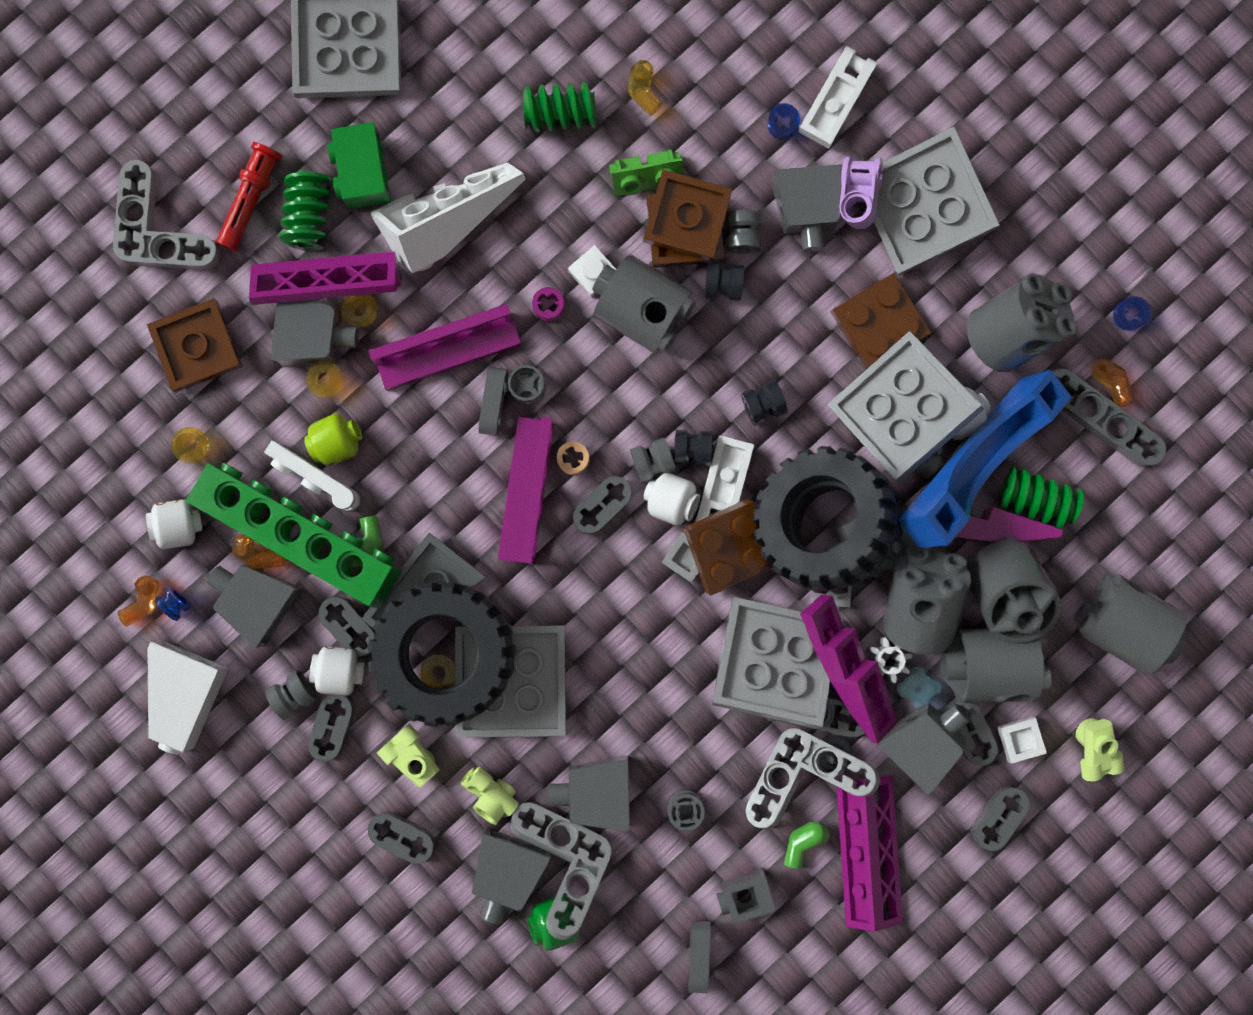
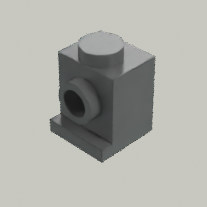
M762 868L720 882L723 892L716 894L723 916L731 915L733 924L776 911ZM749 890L750 896L748 899L740 900L737 898L738 891Z

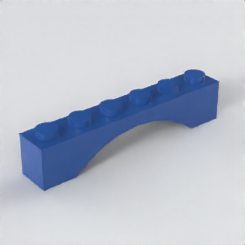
M1052 370L1020 378L988 415L987 420L974 431L898 519V522L919 548L949 545L970 520L974 499L992 472L1018 446L1052 422L1072 398Z

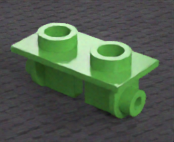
M670 149L664 152L647 155L648 164L645 165L641 164L640 156L615 160L616 164L609 165L614 196L634 195L639 192L657 189L662 170L683 175V161L680 158L679 152L672 153Z

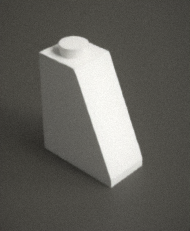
M163 640L151 641L148 646V733L150 739L159 742L158 748L178 755L180 752L194 749L228 668Z

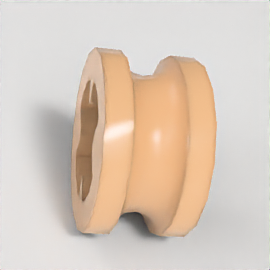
M575 441L567 442L559 448L557 462L565 473L578 475L588 467L589 453L581 443ZM574 449L577 454H583V461L578 460L579 464H581L580 466L572 468L570 463H563V456H568L567 450Z

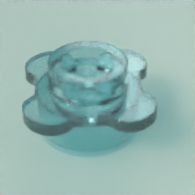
M914 667L904 682L899 683L897 692L899 696L910 700L913 703L914 709H918L927 704L934 695H938L941 692V684L936 680H931L922 667ZM918 685L922 686L921 692L916 691Z

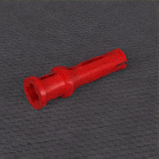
M253 142L251 145L253 149L252 155L246 168L241 169L239 173V179L242 181L229 209L219 236L215 240V243L235 252L238 250L237 247L251 219L261 192H266L270 188L269 178L276 162H280L283 157L279 152L258 142Z

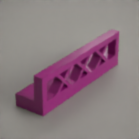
M395 251L251 265L249 300L251 305L397 292V286H402V275Z
M507 304L368 351L371 360L378 367L385 390L390 391L520 347L522 344Z
M518 417L498 560L535 564L555 424L552 418L541 417V420Z
M879 775L881 799L878 805L875 802V793L867 797H860L837 787L846 927L876 932L903 923L892 775ZM850 777L857 781L856 789H859L861 785L868 786L870 780L867 778ZM880 824H882L883 826V837L881 841L878 840V828ZM884 861L886 865V873L882 879L880 867ZM887 898L889 916L884 917L883 904Z

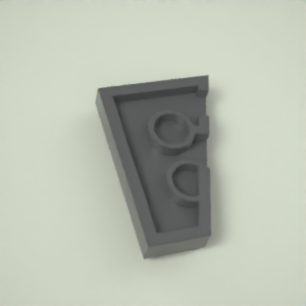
M428 533L400 570L402 571L380 609L370 607L361 619L373 628L376 620L382 618L385 614L384 608L391 601H396L400 598L401 593L410 588L414 589L422 584L432 582L463 584L472 588L487 577L433 534Z

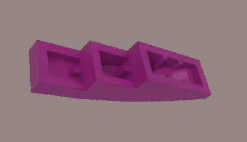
M991 507L983 510L981 518L970 515V520L954 539L971 542H997L1005 536H1012L1019 542L1058 538L1062 536L1063 530Z
M820 595L800 613L807 633L821 664L848 711L872 743H879L894 727L897 720L878 661L865 660L856 629L843 627L834 597L832 595Z

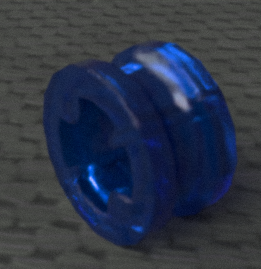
M780 103L774 106L767 120V129L770 135L779 140H787L793 137L800 123L798 110L788 103ZM779 115L781 118L789 116L791 118L790 128H787L785 125L776 126L778 120L776 116Z
M1138 296L1126 298L1118 303L1113 310L1115 324L1125 331H1133L1142 327L1148 322L1151 315V309L1147 301ZM1135 307L1138 310L1135 317H1139V319L1134 318L1129 321L1125 317V314L1128 313L1125 308Z
M166 586L163 589L164 595H157L154 598V602L165 615L174 621H179L182 618L181 612L189 611L191 605L176 589Z

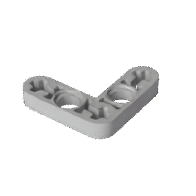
M131 160L125 163L119 174L113 236V251L116 256L127 264L134 266L210 270L214 268L220 261L221 251L219 246L208 236L153 231L157 175L143 161ZM140 171L146 176L145 180H139L137 190V184H135L131 179L132 177L138 176ZM137 191H139L145 197L142 198L140 196H137ZM134 204L142 205L144 208L142 218L135 222L129 221L127 219L129 207ZM126 228H130L136 231H134V233L131 234L129 231L126 230ZM133 240L139 245V249L133 250L130 255V253L125 251V246H130ZM166 241L174 242L176 245L175 254L169 259L160 258L158 250L161 244ZM204 245L210 250V254L204 255L201 261L195 254L186 253L185 246L190 250L199 251Z
M797 728L788 729L780 736L747 803L746 816L755 827L768 829L776 826L782 819L805 770L860 797H867L876 792L880 783L879 774L870 764L806 731ZM801 736L800 743L804 746V750L802 752L795 751L790 760L797 763L796 768L790 764L780 762L781 756L789 759L793 748L788 745L791 739L797 740ZM826 752H833L838 758L837 768L831 773L823 772L819 766L820 757ZM847 760L851 761V764L847 767L851 771L860 774L864 769L867 771L866 778L870 780L868 786L861 785L859 789H856L857 781L846 775H843L842 782L838 780L846 770ZM778 768H784L789 774V783L783 789L775 788L771 780L773 772ZM765 789L770 793L780 795V801L771 799L768 805V810L772 812L770 819L763 818L760 821L761 814L756 811L758 805L765 806L770 796L763 794Z
M530 802L522 803L511 816L510 827L514 835L570 862V866L546 919L547 929L553 937L560 940L569 939L576 934L582 925L611 857V846L603 836L583 826L572 824L570 820ZM529 813L534 816L532 822L540 827L543 826L545 820L550 822L543 838L538 836L541 828L535 825H530L528 829L521 826L522 820L518 816L524 818ZM555 828L565 829L570 835V843L566 846H557L551 840V831ZM579 836L583 838L580 846L590 849L593 845L599 847L598 854L603 857H597L595 861H591L588 859L589 852L579 847L576 854L571 852ZM574 877L584 878L589 885L588 893L584 896L573 894L569 888L570 879ZM569 902L575 905L569 916V921L573 923V926L567 925L563 930L558 927L559 920L555 918V915L561 916Z

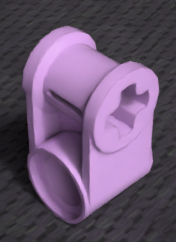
M845 156L843 160L839 209L843 219L852 228L865 229L875 221L878 196L883 177L882 158H875L874 161H854L852 157ZM858 202L866 203L867 209L863 216L859 218L850 217L849 212L854 204Z

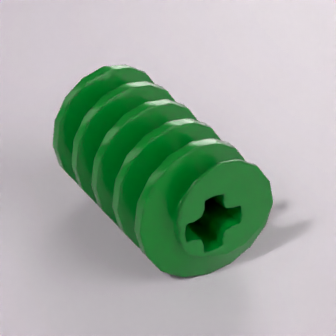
M582 82L579 93H576L572 83H568L565 94H562L558 84H554L551 95L547 94L544 85H539L537 96L533 95L530 86H525L523 92L525 130H527L528 124L531 122L535 132H539L543 121H545L549 131H554L557 120H560L564 130H568L571 119H574L578 129H582L585 118H588L592 128H597L595 91H590L587 82Z
M298 171L285 177L284 183L288 189L283 192V198L287 203L282 206V212L286 215L280 222L281 227L286 230L279 235V240L282 243L305 251L325 249V247L316 244L315 240L326 238V233L317 230L316 227L318 225H325L328 222L326 218L319 216L318 212L329 209V205L320 202L319 198L330 196L329 190L320 187L322 183L331 182L330 176L318 172Z
M1012 465L1001 488L1000 509L1005 511L1012 502L1014 503V514L1019 515L1024 508H1028V519L1033 520L1039 512L1042 513L1041 523L1047 525L1053 517L1056 518L1055 528L1062 529L1066 522L1073 524L1078 518L1084 502V491L1076 489L1072 492L1071 486L1067 484H1062L1058 487L1057 481L1053 479L1046 480L1044 483L1043 476L1035 474L1030 478L1029 471L1025 469L1019 470L1016 474V467Z

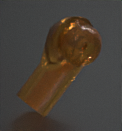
M1107 359L1096 361L1092 367L1093 377L1111 390L1116 405L1119 407L1131 405L1133 397L1125 369Z
M238 535L234 538L235 547L232 548L234 556L256 569L285 567L286 559L271 550H259L253 547L254 540L245 535Z
M141 576L135 581L136 602L118 611V617L124 626L128 627L156 610L161 591L156 579L149 576Z

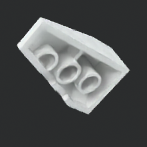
M504 163L468 175L464 179V184L445 186V183L433 187L434 194L416 200L414 194H410L370 213L392 251H395L398 261L411 273L424 271L430 268L434 262L444 258L525 180L523 172L511 164Z

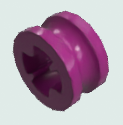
M541 288L532 299L534 313L542 321H556L564 313L565 304L563 296L555 288ZM545 297L547 300H551L553 297L556 298L557 301L554 304L557 309L554 312L549 309L542 312L539 309L543 307L540 302L542 298Z

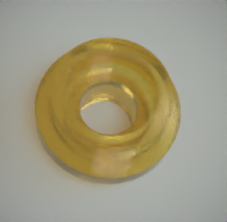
M369 294L347 296L342 303V315L351 326L367 327L377 317V303ZM358 305L366 306V312L362 316L355 315V308Z
M322 361L314 364L309 369L306 383L313 394L318 397L328 398L337 394L341 389L343 375L336 365ZM323 373H328L330 377L329 382L325 385H320L318 383L319 376Z
M185 427L176 432L171 446L174 455L179 460L186 463H195L203 459L207 454L209 441L206 434L200 429ZM194 439L197 444L196 448L189 452L186 444L189 440Z
M445 655L429 657L421 667L420 676L422 682L435 688H450L455 682V663ZM436 666H442L446 671L445 677L441 680L436 679L433 675V670Z

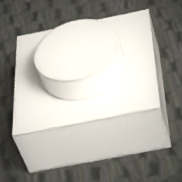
M594 245L568 267V272L592 298L596 294L592 288L601 271L606 265L613 269L615 267Z
M1028 717L997 727L1009 763H1016L1047 753L1035 717Z

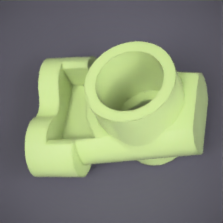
M1090 718L1080 723L1076 730V738L1084 746V758L1080 761L1082 778L1086 781H1098L1106 774L1117 775L1124 772L1123 753L1118 750V742L1115 739L1112 722L1107 719L1097 720Z
M409 723L384 745L377 754L387 765L393 763L420 789L440 769L435 764L432 753L424 749L418 741L421 735ZM412 760L421 762L423 768L420 773H415L411 769L410 763Z
M478 767L476 770L472 768L460 782L468 791L479 797L473 808L491 824L496 825L502 817H509L519 805L513 798L516 793L515 790L503 780L498 779L495 782L493 777L481 767Z

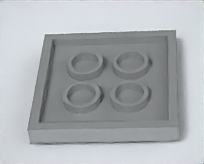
M291 0L292 92L296 99L401 95L399 0Z
M955 127L883 162L882 184L879 191L877 215L874 223L898 275L1000 227Z
M910 331L827 404L898 484L984 410L982 405Z
M733 597L711 705L816 729L823 727L830 679L813 648L800 615L802 612Z
M565 625L511 626L514 633L512 634L513 644L516 645V656H514L513 666L515 667L512 677L509 678L506 689L493 705L475 718L455 725L456 737L566 736ZM455 627V686H458L472 674L478 658L475 638L467 627Z

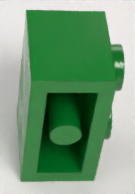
M374 122L331 129L333 142L327 143V148L332 165L336 164L338 177L333 178L337 199H342L349 210L390 203L391 197L381 137Z

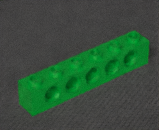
M224 462L221 467L209 463L206 464L186 502L365 605L379 609L382 607L402 571L392 565L393 557L376 548L373 553H370L361 547L364 541L346 531L340 536L330 530L333 525L330 521L316 514H313L310 519L300 513L303 508L300 504L284 496L281 501L270 496L273 489L254 479L251 484L240 479L243 472ZM239 490L240 500L232 507L231 497L234 492ZM269 507L270 518L262 524L260 519L261 513L265 508ZM296 524H299L301 534L297 540L292 541L290 537L291 529ZM330 541L332 551L327 558L323 559L320 549L325 542ZM360 558L363 563V569L358 576L354 577L351 573V564L354 560Z

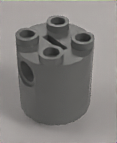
M629 254L622 261L617 270L606 265L592 288L594 292L601 295L595 307L593 317L654 354L659 349L663 352L668 351L678 334L673 331L678 320L686 321L696 304L694 300L690 299L693 291L632 254ZM663 304L667 311L666 317L662 322L654 323L651 319V311L654 306Z
M1031 273L973 310L967 319V335L977 357L986 366L997 372H1010L1075 334L1076 324L1069 303L1072 298L1069 288L1062 282L1055 284L1043 275Z
M1005 536L999 541L985 546L967 561L966 569L969 571L971 579L970 588L990 632L997 638L1011 643L1030 642L1042 637L1054 627L1060 617L1062 603L1048 574L1041 566L1036 552L1027 544L1019 542L1015 537Z
M917 545L907 548L906 554L901 556L895 565L883 618V630L890 641L901 649L925 655L942 653L952 647L957 636L971 584L970 573L966 569L967 561L964 557L955 553L944 554L939 551L919 548Z
M1108 572L1104 573L1096 584L1095 591L1097 593L1090 604L1084 602L1075 614L1074 620L1080 623L1078 635L1145 675L1153 673L1163 665L1176 661L1186 645V613L1133 584L1120 574L1113 576Z
M958 629L952 647L945 650L941 655L942 678L954 691L959 703L1038 701L1042 689H1049L1051 686V672L1048 666H1044L1043 653L1046 649V637L1043 635L1030 642L1011 643L1000 640L989 629Z

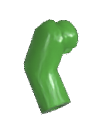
M369 516L359 519L363 536L361 540L364 541L361 547L370 553H373L375 548L381 550L383 543L378 517ZM360 558L354 560L351 566L363 567L362 560Z
M809 822L793 830L790 834L784 865L794 869H802L805 851L819 844H825L829 839L828 828L818 822Z

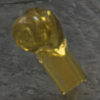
M639 60L629 72L628 93L649 116H652L659 110L662 102L650 91L651 75L654 71L652 64L647 60Z

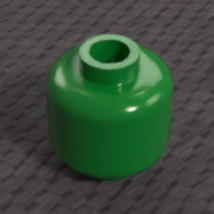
M555 897L534 905L531 912L532 916L527 917L529 931L535 945H542L547 951H552L577 941L580 930H578L574 936L565 940L556 939L549 933L546 919ZM568 902L561 916L555 915V918L559 920L558 927L564 930L567 925L573 926V923L569 921V916L575 907L574 904L571 905Z

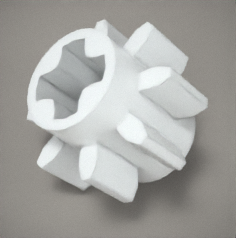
M881 637L880 647L868 646L867 649L873 653L871 660L878 661L882 677L886 673L889 681L896 683L897 673L909 674L910 671L904 666L906 660L910 659L912 654L903 653L896 644H893L892 647L889 646L887 638ZM893 652L891 658L895 661L894 666L886 665L884 667L885 661L881 658L882 654H891Z

